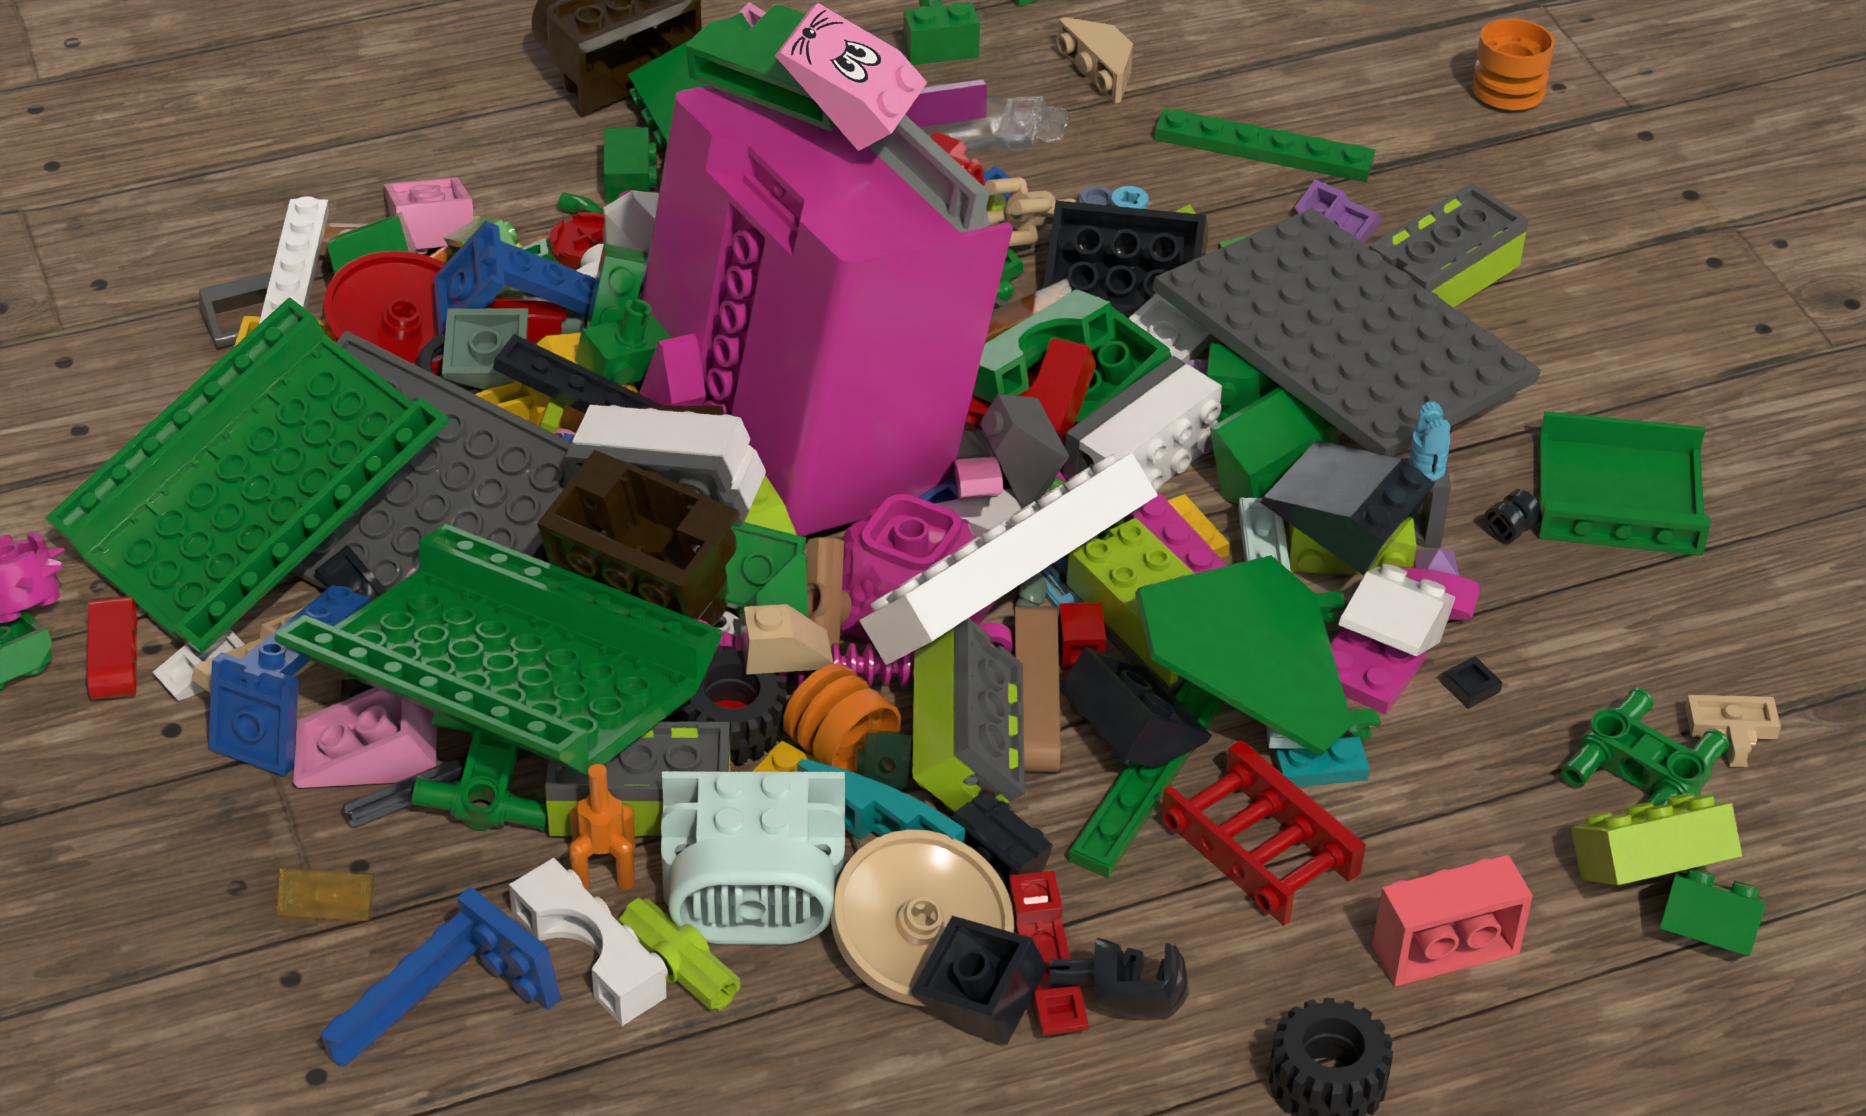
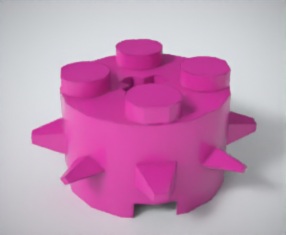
M28 532L27 540L14 542L10 534L0 537V623L17 619L21 615V610L34 605H49L58 600L60 597L58 591L60 582L56 572L61 570L64 564L53 559L65 551L64 548L48 550L43 536L36 532Z

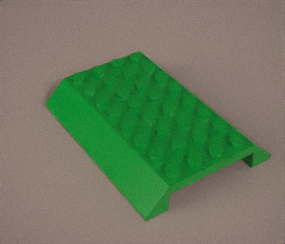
M289 297L50 512L45 519L91 568L125 597L133 596L135 605L182 646L187 644L194 653L202 654L447 426L450 420L422 397L415 402L410 400L331 340L324 333L316 317Z
M446 523L418 541L419 571L335 626H331L303 615L275 633V642L308 660L588 776V769L591 765H604L697 693L722 638L721 629Z

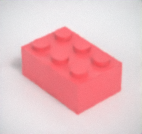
M1509 855L1493 859H1481L1474 864L1451 870H1439L1431 875L1408 881H1396L1391 885L1382 887L1372 947L1394 987L1520 954L1533 895Z

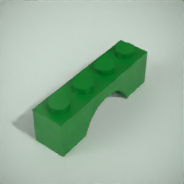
M1076 289L988 341L984 345L972 395L993 403L998 394L1018 396L1029 389L1027 369L1045 357L1051 338L1088 345L1091 351L1115 337L1111 303Z

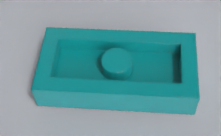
M1360 737L1340 738L1321 757L1304 748H1274L1273 757L1277 770L1297 787L1367 781L1370 768Z

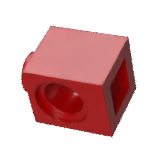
M1102 602L1059 603L1058 642L1061 670L1072 669L1085 647L1105 653L1106 633Z

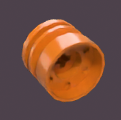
M1515 18L1499 19L1485 25L1480 34L1477 51L1478 60H1476L1471 86L1475 96L1486 104L1507 110H1526L1539 105L1545 98L1549 77L1548 69L1551 65L1555 45L1552 33L1541 25Z
M841 663L825 665L812 673L799 685L790 698L783 716V728L787 735L793 741L799 743L806 752L813 754L818 763L845 769L861 776L872 770L886 756L895 743L901 726V715L897 707L878 691L870 689L863 678L858 677L850 667Z

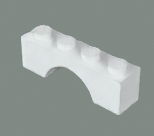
M552 858L509 884L512 914L539 941L551 938H571L582 941L597 951L600 957L592 967L594 998L621 1026L667 998L666 976L668 971L663 960L658 954L654 952L649 953L639 943L635 932L628 925H621L611 915L606 903L600 897L594 898L583 887L582 881L573 870H566L555 858Z

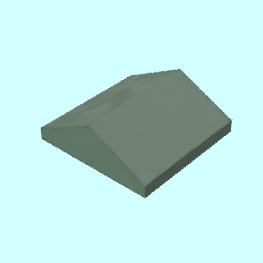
M528 308L447 309L442 377L483 390L516 381L493 370L495 357L513 334L527 340Z

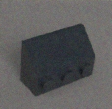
M1088 647L1083 649L1059 688L1071 702L1069 708L1078 716L1088 720L1093 725L1091 732L1101 740L1108 742L1114 748L1113 755L1119 761L1131 767H1135L1138 763L1155 769L1207 743L1212 736L1146 667Z

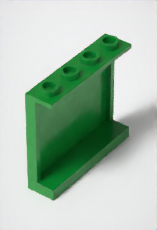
M1544 411L1538 440L1539 505L1542 512L1539 521V539L1703 556L1710 530V515H1704L1701 446L1705 427Z

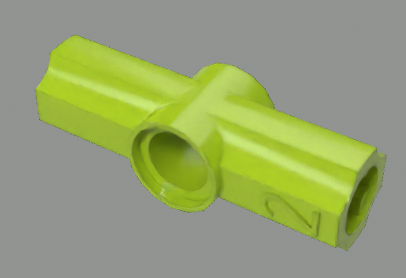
M638 897L626 906L624 913L618 919L621 925H628L635 932L639 943L649 953L654 952L660 956L668 971L666 976L667 983L672 984L678 981L710 1010L718 1009L720 1011L732 1002L734 995L740 989V978L710 953L705 938L694 926L686 923L680 928L677 927L673 920L649 898L643 900Z

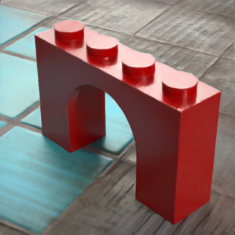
M1051 338L1036 380L1027 391L1018 396L1039 399L1065 447L1066 432L1073 428L1076 423L1096 363L1090 346ZM972 395L964 430L969 432H975L977 429L982 430L979 423L992 403Z

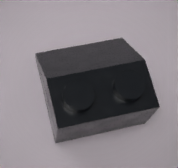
M952 915L912 988L911 994L914 998L964 1032L1007 1045L1031 1001L1034 991H1036L1043 978L1047 966L1033 938Z

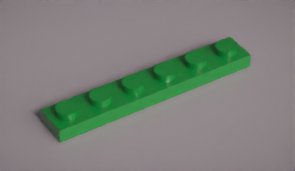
M1164 108L1155 128L1154 137L1156 141L1366 183L1374 163L1376 149L1362 147L1357 144H1345L1322 137H1310L1286 130L1269 129L1251 123H1239L1220 119L1216 116H1204L1180 109L1173 110Z

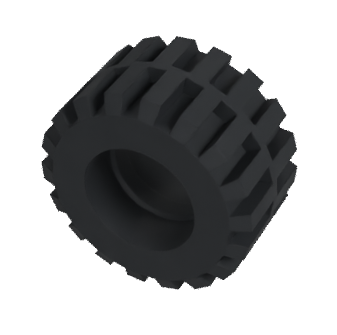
M723 646V651H715L697 693L675 710V722H730L731 760H737V763L741 764L747 763L750 756L758 759L764 756V748L771 750L776 745L777 738L781 737L783 731V716L787 693L784 676H779V672L746 674L742 648L741 651L733 650V646ZM731 700L741 702L747 706L725 708L715 703Z
M1324 998L1323 1003H1317L1312 999L1304 1002L1303 1009L1298 1006L1290 1009L1288 1017L1281 1018L1277 1025V1031L1274 1033L1268 1073L1269 1083L1272 1084L1271 1092L1275 1099H1282L1281 1107L1287 1113L1297 1112V1116H1366V1113L1373 1115L1379 1109L1380 1101L1383 1102L1393 1059V1051L1391 1050L1393 1042L1390 1034H1384L1386 1026L1380 1019L1372 1020V1012L1365 1007L1358 1010L1354 1008V1002L1344 1000V1003L1340 1004L1335 1003L1334 998ZM1314 1059H1335L1347 1066L1341 1068L1327 1067L1317 1063Z

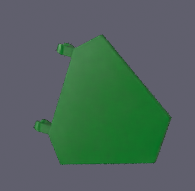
M1272 555L1142 586L1135 592L1150 658L1153 661L1321 757L1348 730L1355 737L1367 740L1372 735L1370 726L1379 727L1381 725L1379 715L1374 709L1348 710L1324 621L1335 622L1338 619L1335 608L1346 609L1347 604L1344 595L1336 591L1315 594Z

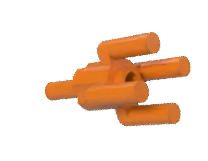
M593 764L588 769L590 795L579 801L578 805L573 807L570 812L572 843L569 846L570 869L579 876L583 887L587 890L590 886L588 857L593 853H610L616 858L618 887L622 890H630L635 886L634 852L636 850L634 811L631 806L627 804L622 805V801L613 797L608 791L606 767L602 764Z

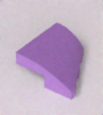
M1316 179L1295 206L1297 214L1311 208L1321 212L1327 219L1344 231L1351 233L1355 239L1363 244L1382 222L1379 213L1349 201L1344 191Z

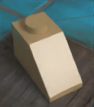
M788 604L744 607L740 642L746 674L819 670L825 665L834 664L827 630Z

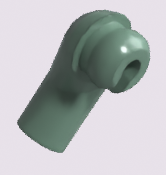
M1035 574L1018 585L1020 587L1018 591L1020 598L1017 600L1016 606L1038 607L1039 604L1044 603L1047 584L1041 576Z

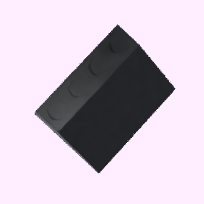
M1056 200L1042 295H1068L1078 289L1109 301L1113 308L1129 319L1156 294L1152 290L1156 276L1206 254L1209 232L1207 215Z

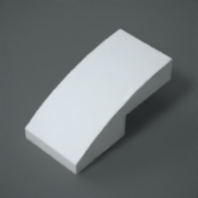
M229 628L202 654L194 653L185 644L154 670L153 673L172 695L180 701L206 691L192 680L194 665L216 657L221 652L226 653L245 644Z

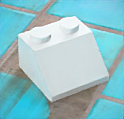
M1383 564L1382 567L1378 566L1366 572L1342 614L1338 625L1418 656L1440 643L1456 597L1445 593L1446 588L1437 582L1422 579L1420 583L1407 578L1405 570L1397 566Z

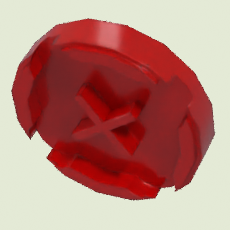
M581 212L572 215V220L564 223V219L556 223L550 232V249L556 261L576 270L581 268V259L586 251L592 246L604 243V214Z

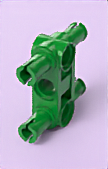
M1634 687L1616 708L1601 709L1593 714L1589 729L1579 741V750L1561 768V775L1571 786L1581 788L1584 787L1587 783L1586 781L1599 767H1602L1652 795L1646 803H1653V806L1668 804L1667 798L1671 796L1693 793L1694 797L1700 796L1702 788L1712 776V766L1728 750L1730 744L1728 738L1722 732L1716 729H1708L1690 750L1643 724L1640 720L1653 708L1654 700L1644 689Z
M434 713L432 727H442L471 733L472 741L462 781H458L454 785L423 779L418 776L413 790L412 805L451 811V816H454L455 819L463 820L465 825L476 831H486L493 827L504 826L506 822L545 830L548 819L547 801L542 802L511 796V791H509L519 747ZM478 799H484L491 804L484 808H478L471 803Z

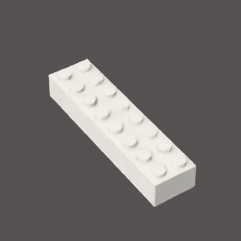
M1130 453L1119 460L1112 454L1092 466L1095 471L1094 474L1090 467L1068 479L1069 481L1065 483L1067 490L1061 484L1041 496L1037 500L1040 507L1034 501L1014 513L1009 518L1012 525L1008 518L988 529L981 538L978 536L958 548L952 555L949 554L929 566V569L924 571L923 574L921 572L899 585L900 587L894 591H890L870 603L874 611L859 621L884 663L887 665L932 642L1158 496L1134 454Z

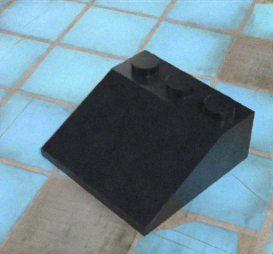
M1316 440L1271 488L1260 503L1364 576L1415 516L1435 485V482L1426 477L1418 468L1409 465L1402 459Z

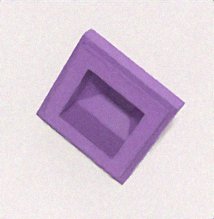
M1439 548L1415 552V568L1435 570L1460 576L1452 550Z

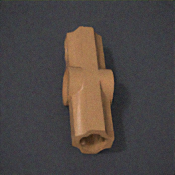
M818 537L808 539V618L827 630L830 648L832 643H837L839 647L840 625L848 619L852 607L849 594L842 590L844 541L836 538Z

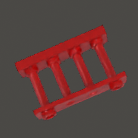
M1242 739L1229 747L1226 773L1221 779L1188 800L1171 785L1163 791L1161 819L1167 828L1184 838L1249 895L1264 913L1273 916L1283 926L1289 923L1291 919L1294 892L1328 869L1335 870L1347 882L1361 874L1366 844ZM1235 790L1242 791L1254 801L1253 804L1219 826L1202 813V811ZM1265 816L1273 817L1285 828L1249 853L1232 839ZM1297 842L1304 844L1317 855L1281 880L1263 866Z

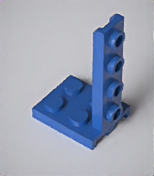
M485 221L434 276L439 335L445 334L447 309H484L485 306L490 305L494 301L495 296L505 284L588 316L596 278L500 241L499 226Z
M332 585L243 658L240 659L223 652L212 660L208 749L282 776H286L294 769L299 679L292 676L311 660L275 642V633L303 615L335 626L367 605L370 597L355 593L347 587Z
M470 886L457 897L460 912L449 922L441 924L424 944L416 951L404 956L392 972L379 983L371 985L364 992L362 998L344 1014H339L330 1021L327 1028L320 1034L329 1059L337 1066L348 1065L474 953L480 956L484 966L493 975L499 977L503 974L512 982L514 989L524 1000L531 1002L534 999L546 1010H549L561 999L548 947Z

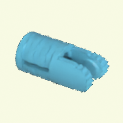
M1429 401L1425 402L1419 410L1420 413L1417 418L1416 430L1413 433L1408 464L1418 468L1426 477L1434 481L1440 479L1445 474L1451 440L1449 432L1451 426L1447 420L1443 419V410L1439 403Z

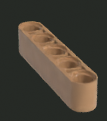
M1015 606L1014 657L1023 664L1025 771L1059 772L1057 607Z

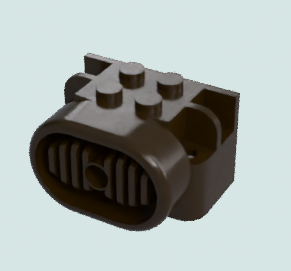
M538 0L532 14V32L537 42L549 52L551 61L560 69L562 86L570 93H578L579 112L584 115L631 95L629 90L634 88V85L628 75L629 73L694 38L702 30L701 0Z
M594 449L537 523L550 564L697 621L701 619L711 626L717 624L728 606L726 594H729L725 566L737 549V539L730 528L739 518V510L704 496L689 485L681 486L664 479L656 471H645Z

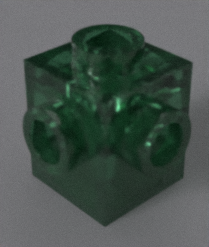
M869 730L866 737V749H858L857 774L864 775V777L886 784L899 791L900 788L908 789L911 786V778H913V733ZM883 757H890L894 760V770H888L884 767Z

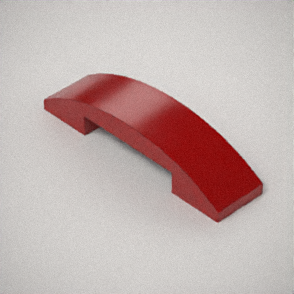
M1055 871L1009 875L1016 933L1033 938L1047 966V970L1031 999L1033 1012L1042 1036L1088 1030L1089 1023L1081 987H1051L1050 970H1053L1050 967L1051 958L1071 959L1062 922L1063 907Z

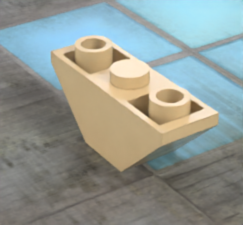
M1067 17L1059 19L1056 44L1060 53L1065 55L1114 104L1121 102L1131 74L1133 43L1114 25Z

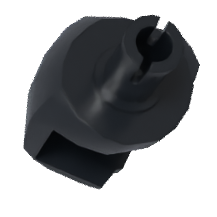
M1096 938L1092 958H1051L1050 967L1053 968V970H1050L1052 988L1071 986L1093 987L1098 1007L1123 1017L1134 1019H1168L1181 1008L1189 995L1186 963L1175 943H1165V959H1161L1156 975L1157 981L1140 980L1144 966L1143 951L1127 948L1123 953L1119 944L1101 938Z

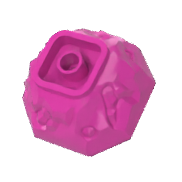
M896 494L888 497L880 507L870 510L868 518L859 520L846 530L842 539L844 541L842 590L849 594L852 607L848 619L840 625V634L866 644H872L875 647L859 621L874 611L870 603L888 592L894 591L900 587L899 585L921 572L923 574L924 571L929 569V566L949 554L952 555L958 548L975 539L977 536L973 533L970 522L966 519H961L957 513L950 509L912 495ZM997 600L969 618L979 626Z

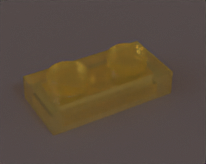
M282 868L279 875L277 915L369 921L372 919L375 874Z

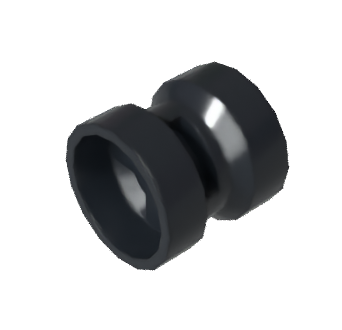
M1516 489L1505 496L1502 503L1494 504L1486 510L1484 523L1486 529L1495 540L1509 544L1519 538L1523 530H1528L1539 523L1542 512L1539 503L1529 492L1523 489Z

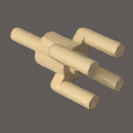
M1021 177L986 181L984 187L990 192L989 195L1008 193L1011 195L1007 201L1006 208L987 211L990 226L1009 222L1013 228L1018 229V231H1012L1009 247L1034 244L1038 240L1036 228L1052 224L1055 197L1046 190L1028 192L1026 181ZM1070 198V199H1061V200H1058V201L1076 202V201H1075L1074 199H1072V198Z

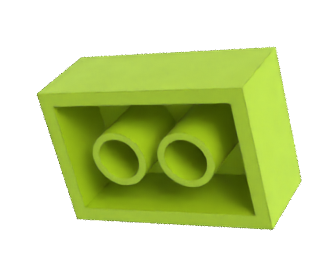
M1693 793L1668 797V804L1653 806V803H1642L1626 807L1627 814L1613 816L1612 812H1603L1586 816V824L1571 827L1581 880L1621 885L1742 857L1732 803L1716 802L1713 795L1694 797Z

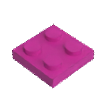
M1345 627L1341 629L1330 644L1345 697L1386 715L1423 665L1426 654L1425 651L1418 656H1414Z

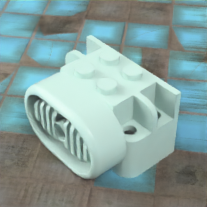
M662 772L661 862L663 896L665 903L668 905L670 916L677 927L680 928L686 923L691 924L703 935L707 943L782 945L808 940L821 933L830 924V916L834 905L835 885L845 867V772Z

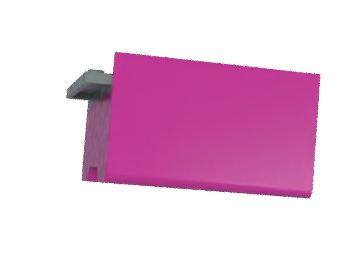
M711 86L682 90L675 97L641 300L650 304L652 308L651 313L671 338L691 333L697 338L706 391L703 406H723L724 415L727 414L741 418L751 439L748 445L757 451L766 470L765 475L783 501L798 536H805L868 518L870 510L880 507L890 496L908 494L918 498L946 480L952 479L954 460L957 459L1013 231V226L1009 222L982 228L990 192L906 115L901 119L892 134L858 151L837 126L828 131Z

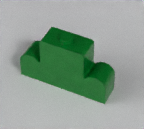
M776 4L749 31H744L742 25L735 20H715L707 24L686 45L690 79L831 131L836 126L775 56L806 13Z

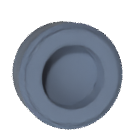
M1103 186L1087 187L1080 192L1079 203L1112 206L1113 191Z

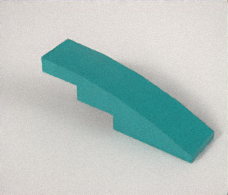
M802 759L797 763V772H845V829L860 840L872 831L883 836L903 830H926L947 835L952 840L957 839L964 843V827L931 806L895 788L851 771L811 760Z

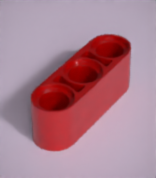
M133 596L89 600L87 680L91 700L136 696L137 613Z

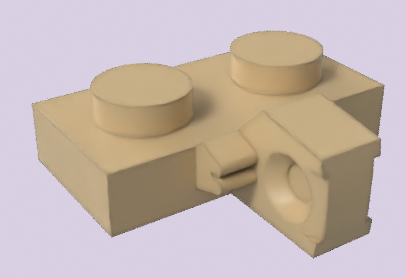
M1687 696L1685 709L1691 737H1703V734L1708 729H1716L1722 732L1728 738L1730 744L1726 751L1730 767L1748 766L1747 759L1749 752L1752 750L1751 745H1756L1757 739H1778L1781 725L1774 697Z

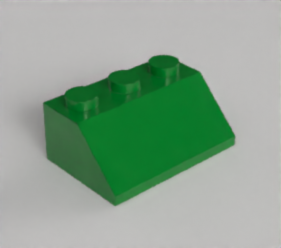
M1282 386L1210 427L1222 498L1239 504L1240 498H1263L1316 440L1340 445L1337 427Z

